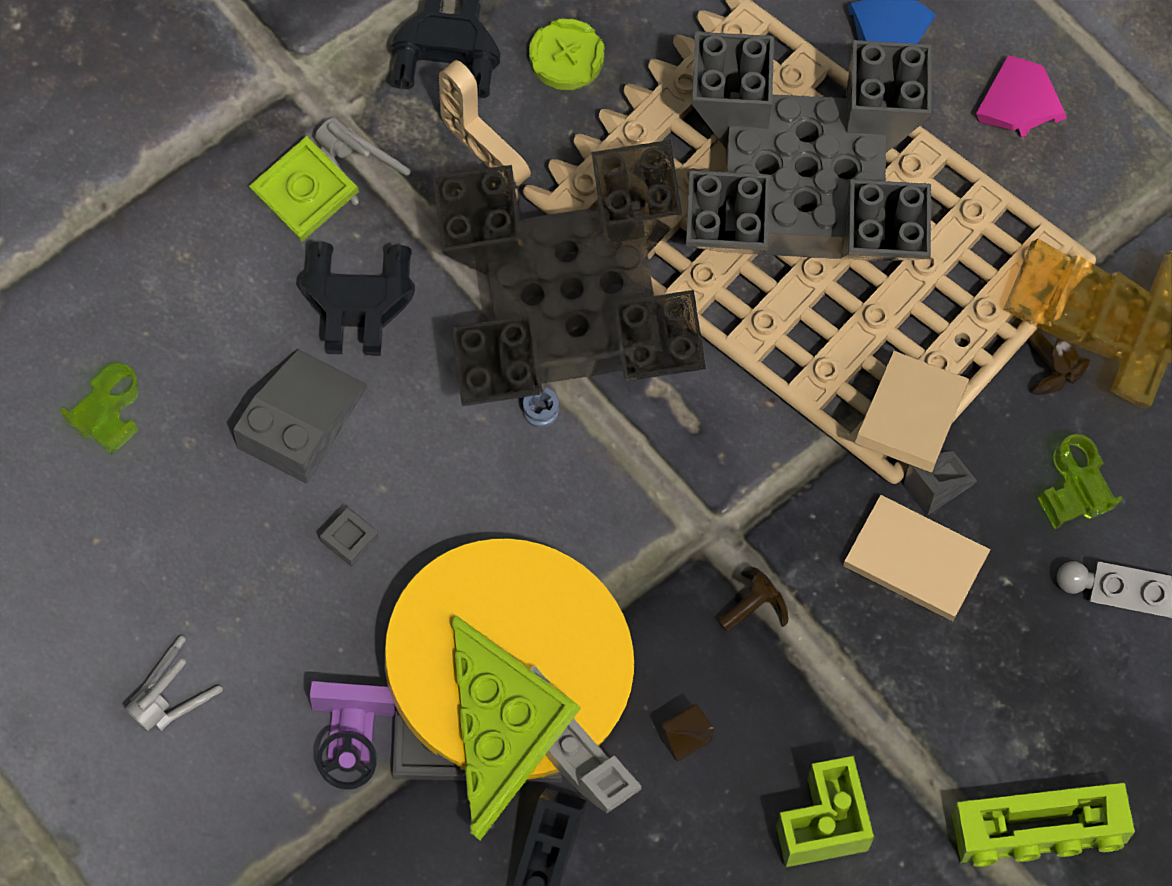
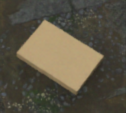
M893 351L859 430L855 444L932 473L969 379Z
M880 495L843 566L954 621L990 549Z

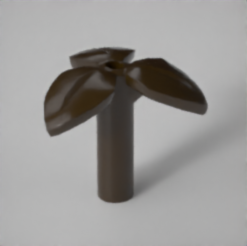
M1036 329L1027 339L1031 346L1052 368V376L1039 381L1029 389L1032 394L1045 395L1061 391L1066 379H1069L1072 384L1083 376L1089 366V359L1083 358L1078 362L1079 355L1075 347L1060 338L1056 340L1055 346H1053Z
M751 566L745 567L741 575L752 580V592L718 618L720 623L729 632L761 605L772 603L780 615L782 627L788 624V609L782 594L776 590L771 580L761 570Z

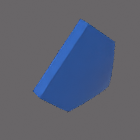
M862 0L848 4L849 15L854 17L859 41L918 44L936 16L935 13L917 0Z

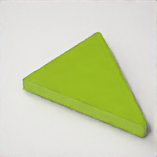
M455 616L452 620V626L455 630V660L462 707L460 715L467 763L465 771L472 819L470 827L471 833L481 840L577 715L581 707L466 622Z

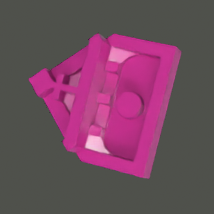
M1009 55L976 113L979 123L1013 131L1018 129L1021 138L1027 136L1031 128L1054 119L1055 123L1067 119L1044 66Z

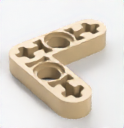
M458 60L451 62L439 72L440 111L443 122L508 186L517 188L531 175L527 163L478 116L476 80L463 63Z

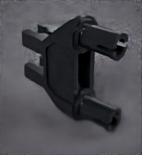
M426 0L424 11L402 26L391 40L390 50L395 58L390 84L400 89L403 76V81H405L404 89L413 88L418 60L451 63L454 60H458L464 65L470 66V72L476 80L477 87L480 84L479 98H487L490 95L492 70L500 64L501 54L495 41L479 21L480 0H463L461 15L443 13L444 0Z
M322 242L320 256V250H318L319 243H310L308 246L307 273L300 279V289L309 304L326 322V353H343L345 327H365V355L381 356L383 328L403 311L415 294V284L409 278L412 249L401 245L400 259L398 260L397 245H391L387 248L386 277L331 276L333 245Z

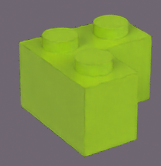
M854 756L812 764L807 780L814 806L781 812L776 825L785 867L869 851L874 838Z

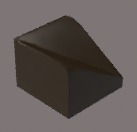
M693 704L662 723L660 739L676 761H681L710 743L714 728L697 704Z

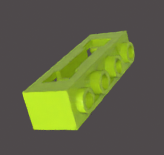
M1125 783L957 802L952 812L960 863L973 862L975 867L994 865L999 862V858L1015 857L1017 862H1027L1040 858L1041 853L1056 852L1058 857H1069L1082 853L1084 848L1098 847L1100 852L1116 851L1124 848V844L1129 841L1135 832ZM1083 810L1078 815L1079 823L1017 830L1013 831L1011 836L1002 837L1003 833L1007 831L1006 824L1071 817L1073 811Z

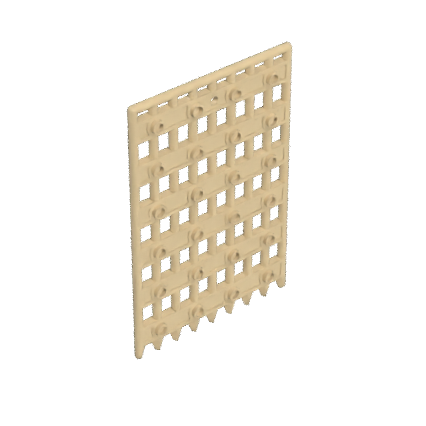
M725 0L732 10L727 17L704 10L699 11L697 19L706 32L767 35L771 33L794 51L782 64L773 59L772 94L824 97L814 89L827 76L847 90L849 72L752 0ZM675 35L673 44L684 61L679 66H675L657 59H651L648 68L659 83V86L654 91L633 84H626L624 94L635 110L627 116L609 109H601L599 118L608 131L609 136L604 141L583 134H576L574 144L584 158V161L579 166H575L557 159L550 160L548 168L559 186L551 192L533 185H526L523 189V194L526 199L891 484H897L905 477L909 464L898 460L892 465L885 459L887 455L855 444L864 419L850 432L823 411V409L838 395L866 416L872 401L848 382L861 368L881 382L887 366L873 355L888 341L909 357L957 375H961L973 361L981 367L967 384L953 419L954 422L1095 265L1096 257L922 126H919L908 135L913 140L901 153L893 148L886 153V163L889 164L886 168V181L931 184V196L950 210L938 224L931 220L930 259L900 260L902 263L888 277L866 260L777 256L792 268L779 282H776L752 263L757 254L722 253L705 249L694 262H691L668 244L667 241L680 227L687 232L689 171L725 172L726 148L715 134L707 139L683 121L695 108L692 105L695 39L683 35ZM671 131L697 150L684 165L658 146ZM646 157L672 175L659 190L633 171ZM946 164L974 184L961 199L934 179ZM621 182L647 201L634 216L608 197ZM595 208H598L622 227L608 242L582 223ZM1006 210H1009L1035 230L1023 245L994 224ZM983 235L1012 256L999 271L970 250ZM655 253L681 273L668 289L641 269ZM1069 255L1077 262L1065 275H1062L1056 269ZM959 261L988 282L975 297L946 276ZM849 268H852L878 288L865 303L837 283ZM739 274H742L767 294L754 309L726 289ZM1044 282H1047L1053 288L1039 302L1032 295ZM935 287L963 308L962 312L951 324L922 303ZM825 294L853 314L840 330L812 309ZM714 300L742 320L728 336L701 315ZM1022 308L1029 315L1015 328L1008 322ZM911 314L939 335L927 350H924L898 330L900 325ZM800 320L828 341L815 357L787 336ZM998 334L1005 342L991 355L984 348ZM957 338H964L969 345L960 347L955 343V340ZM775 347L803 368L790 384L762 363Z

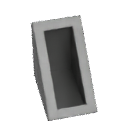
M948 451L939 454L932 473L909 464L903 486L928 516L972 487L977 480L955 452Z

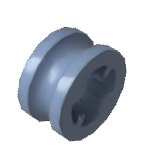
M537 387L528 391L523 401V414L526 421L532 426L539 428L548 427L555 422L559 413V401L555 392L545 387ZM541 401L548 402L547 409H543L540 414L534 412V405H539Z

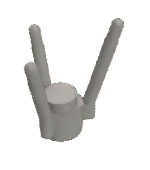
M330 118L325 121L316 133L315 139L322 146L321 150L339 168L340 166L334 157H346L354 149L364 157H368L371 153L404 175L410 174L409 168L360 137L350 127L347 128L337 118ZM356 195L350 200L353 205L359 203Z
M184 636L177 638L142 688L130 699L131 702L125 707L129 715L147 732L155 725L162 731L173 720L207 702L223 690L222 686L217 685L166 714L164 712L169 704L160 693L185 666V658H180L161 679L160 677L185 643L186 638Z

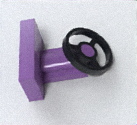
M312 681L310 690L312 710L332 712L330 736L322 743L317 756L319 772L330 785L345 790L359 788L371 779L377 765V754L372 744L375 715L395 717L396 706L389 688ZM329 744L327 758L332 761L324 766L322 760L323 751ZM370 756L372 757V767H371V769H369V768L364 764V763H370ZM337 768L343 772H352L356 769L364 774L365 777L356 782L345 783L334 779L328 772Z

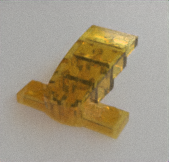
M1038 238L1030 243L1003 310L1062 340L1122 362L1110 391L1142 409L1152 406L1166 367L1172 362V251L1164 255L1151 290L1148 292L1119 271L1109 274L1079 254L1069 257Z

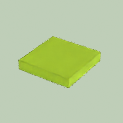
M307 136L249 185L250 190L301 242L359 193L358 186Z

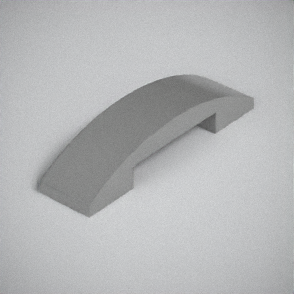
M536 666L530 669L535 674L544 679L546 682L551 684L544 677V675L536 668ZM574 718L546 754L551 763L582 795L606 813L641 790V785L615 756L608 758Z

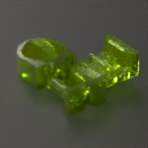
M121 363L110 364L103 368L99 375L90 382L93 392L72 411L68 412L64 407L61 410L64 421L70 427L74 426L78 435L83 439H89L91 435L111 455L138 432L137 425L132 419L128 423H124L118 418L121 416L120 411L125 406L134 402L139 393L136 373L131 367ZM127 376L132 379V387L128 392L118 396L109 394L112 388L124 377Z
M1073 434L1069 435L1058 445L1054 452V462L1066 480L1064 483L1065 488L1055 491L1054 487L1045 490L1038 497L1054 529L1083 514L1091 519L1114 509L1122 501V495L1114 498L1099 471V468L1104 463L1095 443L1085 435ZM1069 445L1078 446L1086 453L1088 458L1087 467L1080 468L1077 465Z

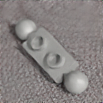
M1077 561L1066 562L1058 569L1057 583L1067 593L1076 594L1087 588L1091 589L1089 602L1172 618V576L1096 561L1094 573L1088 572L1087 568Z

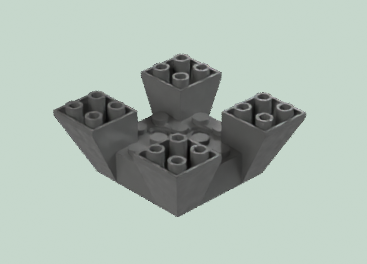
M695 32L692 105L726 148L725 172L689 171L686 246L722 253L866 261L930 259L931 184L886 181V153L931 117V44L853 40L846 98L772 94L774 36Z

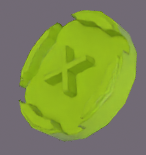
M557 19L552 21L551 25L546 26L544 29L542 26L535 32L530 42V65L535 76L545 85L558 90H575L587 86L598 77L604 65V44L601 37L599 39V36L595 34V30L589 24L576 19Z

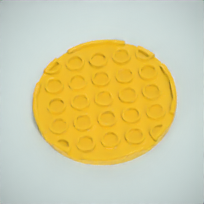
M516 539L482 540L462 545L437 557L426 565L404 589L395 605L388 624L385 638V674L389 691L400 716L419 741L434 754H440L445 759L460 766L462 770H465V767H467L465 743L463 742L461 727L460 686L457 682L455 660V630L452 626V620L455 616L466 622L527 668L531 669L536 666L553 687L577 703L581 709L574 719L598 746L609 736L620 719L631 692L634 675L633 645L626 620L616 600L604 584L585 566L570 556L542 544ZM545 755L528 779L558 773L559 770Z

